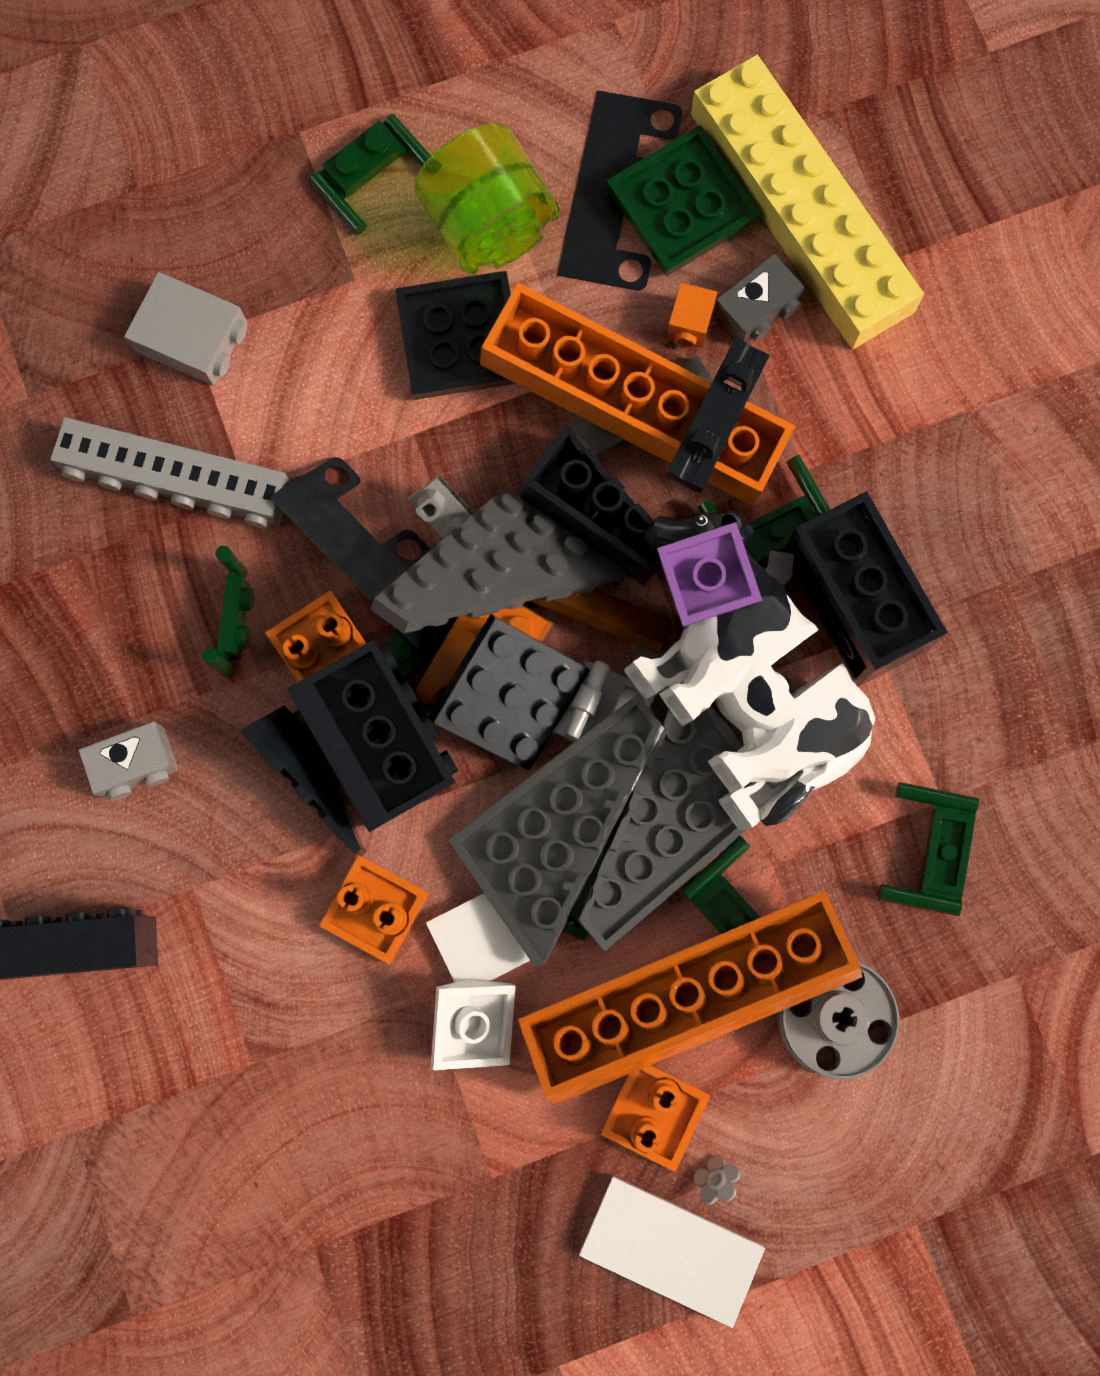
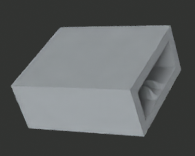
M158 271L124 338L135 352L215 386L219 376L223 377L228 371L231 362L230 355L235 345L240 344L246 335L247 320L239 306Z

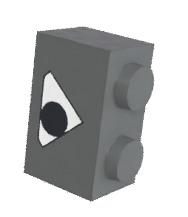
M774 254L716 299L713 315L733 338H737L745 343H749L751 340L756 343L771 331V324L780 317L786 320L799 309L804 286Z

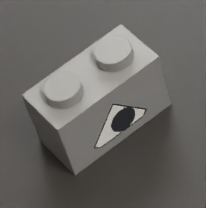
M151 722L79 749L93 794L103 798L108 797L109 801L119 800L131 795V788L144 783L146 787L162 784L169 780L168 774L179 771L165 728L156 722Z

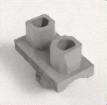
M440 474L436 475L424 487L411 494L408 499L416 508L415 512L424 521L430 523L441 535L442 540L451 534L453 529L458 528L474 514L464 502L465 496L460 491L455 492Z

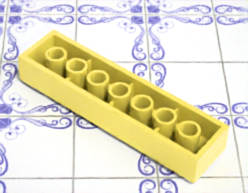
M758 54L695 90L691 111L692 117L698 126L701 124L761 211V218L852 350L915 313L924 296V292Z

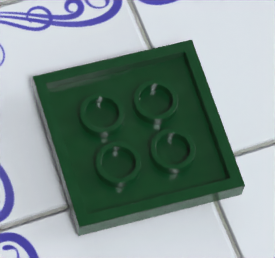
M701 124L606 181L607 190L666 277L758 222L762 215Z

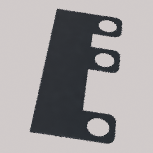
M598 90L558 276L637 291L646 287L651 260L644 254L617 250L624 213L607 190L606 181L643 159V157L636 156L641 134L672 139L677 136L682 117L680 106ZM658 109L670 111L674 117L672 127L664 131L655 129L650 121L653 112ZM626 260H636L641 264L643 274L637 281L628 282L621 278L619 267Z
M333 457L276 492L270 498L373 603L377 595L431 549L415 532L408 529L401 531L381 545L337 500L360 484V477L343 459ZM335 466L343 468L349 475V482L342 487L329 484L325 478L326 470ZM404 539L413 540L420 546L421 554L415 560L404 559L397 552V544ZM459 616L449 618L447 624L425 626L421 630L401 633L415 648H418Z

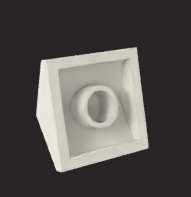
M463 980L436 987L431 1054L432 1070L510 1065L516 987L513 983Z

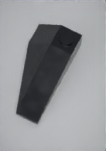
M284 705L246 726L241 731V734L276 772L278 771L283 777L288 778L292 782L291 786L294 791L311 807L314 806L319 817L355 855L362 856L366 852L322 749L314 735L310 732V728L299 709L293 713Z

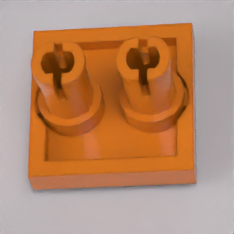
M331 590L265 632L297 682L367 644Z
M358 855L319 926L391 965L430 893Z
M652 1065L627 1075L600 1135L676 1172L710 1095Z

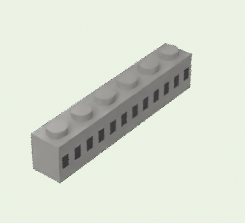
M64 417L50 459L62 471V476L74 481L84 482L85 478L97 480L98 485L113 491H120L121 487L134 490V494L148 500L155 501L157 496L171 499L170 503L183 509L193 510L195 505L207 508V512L213 516L223 519H230L231 515L242 517L245 523L263 529L267 527V524L280 526L284 512L270 496L291 484L284 472Z

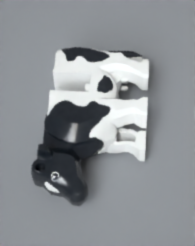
M733 510L718 514L703 512L682 518L660 516L652 519L644 530V546L649 552L659 555L657 550L659 547L736 522L762 601L686 626L681 639L673 644L661 658L649 659L640 657L624 669L625 673L645 699L654 696L662 690L659 695L682 726L693 721L700 715V712L708 709L715 700L722 715L742 731L744 746L737 752L724 751L708 761L730 792L719 799V803L740 831L753 828L760 821L765 826L777 825L788 820L812 790L827 785L846 774L863 758L870 746L872 727L875 721L869 699L851 680L843 663L812 678L792 694L789 692V685L785 678L778 672H774L771 668L773 663L818 631V628L797 610L784 587L774 577H770L747 551L745 544L755 532L750 524L743 527L741 517ZM749 782H752L749 786H747L746 788H743V787L746 786Z

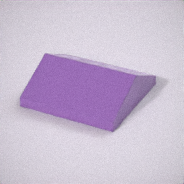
M736 522L657 548L683 627L762 601Z

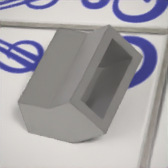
M769 551L763 569L785 589L792 578L795 554Z

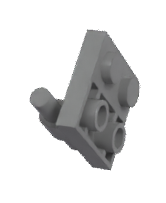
M584 660L583 664L590 671L554 729L553 734L576 742L637 694L643 699L649 709L655 695L645 699L630 679L609 671V665L600 661H595L593 664Z

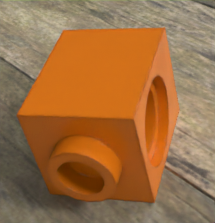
M681 282L669 322L667 339L673 340L676 345L683 348H694L695 346L703 348L718 292Z

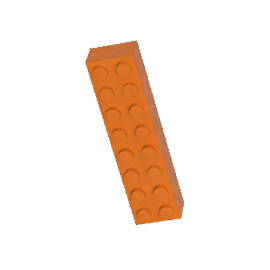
M520 283L516 284L481 347V366L669 463H672L712 384L710 381ZM747 401L707 483L753 506L772 474L795 425Z
M823 891L518 1019L545 1098L558 1104L862 978V972L826 891Z

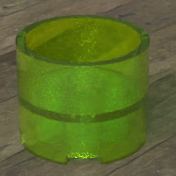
M504 124L481 125L451 139L426 161L415 180L414 190L461 269L466 273L475 274L479 270L478 267L492 263L496 269H499L517 260L543 239L540 232L549 220L551 222L555 221L559 216L558 203L512 130Z

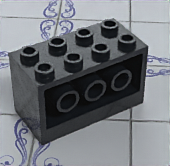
M867 491L795 527L783 552L795 554L793 572L857 687L925 653L948 633Z
M375 640L370 641L287 688L369 832L456 783L453 774L458 772V768L448 751L445 750L439 753L432 739L439 735L428 716L425 715L419 718L413 705L419 702L410 684L407 680L399 683L393 670L399 668V665L386 644L379 648ZM358 687L363 691L368 689L371 695L366 698L368 704L365 707L358 703L352 704L351 699L355 696L354 690ZM377 721L381 725H390L391 730L387 733L388 740L385 743L380 739L373 740L371 737V733L375 730L373 724ZM398 755L401 760L407 758L410 760L411 766L407 768L408 777L403 778L400 773L394 775L391 772L390 768L394 766L393 758Z

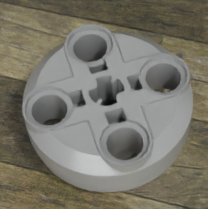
M858 962L861 967L862 978H859V983L854 989L847 990L840 986L808 1000L807 1011L800 1016L793 1015L790 1008L777 1013L779 1032L789 1053L803 1067L820 1076L832 1079H851L867 1074L886 1059L896 1042L899 1031V1011L895 997L885 980L876 971L863 963ZM834 1012L847 1016L845 1024H838V1022L832 1021ZM880 1020L885 1025L886 1035L883 1040L874 1043L869 1038L868 1028L873 1021ZM830 1046L834 1050L835 1061L829 1068L821 1069L816 1062V1054L822 1047Z

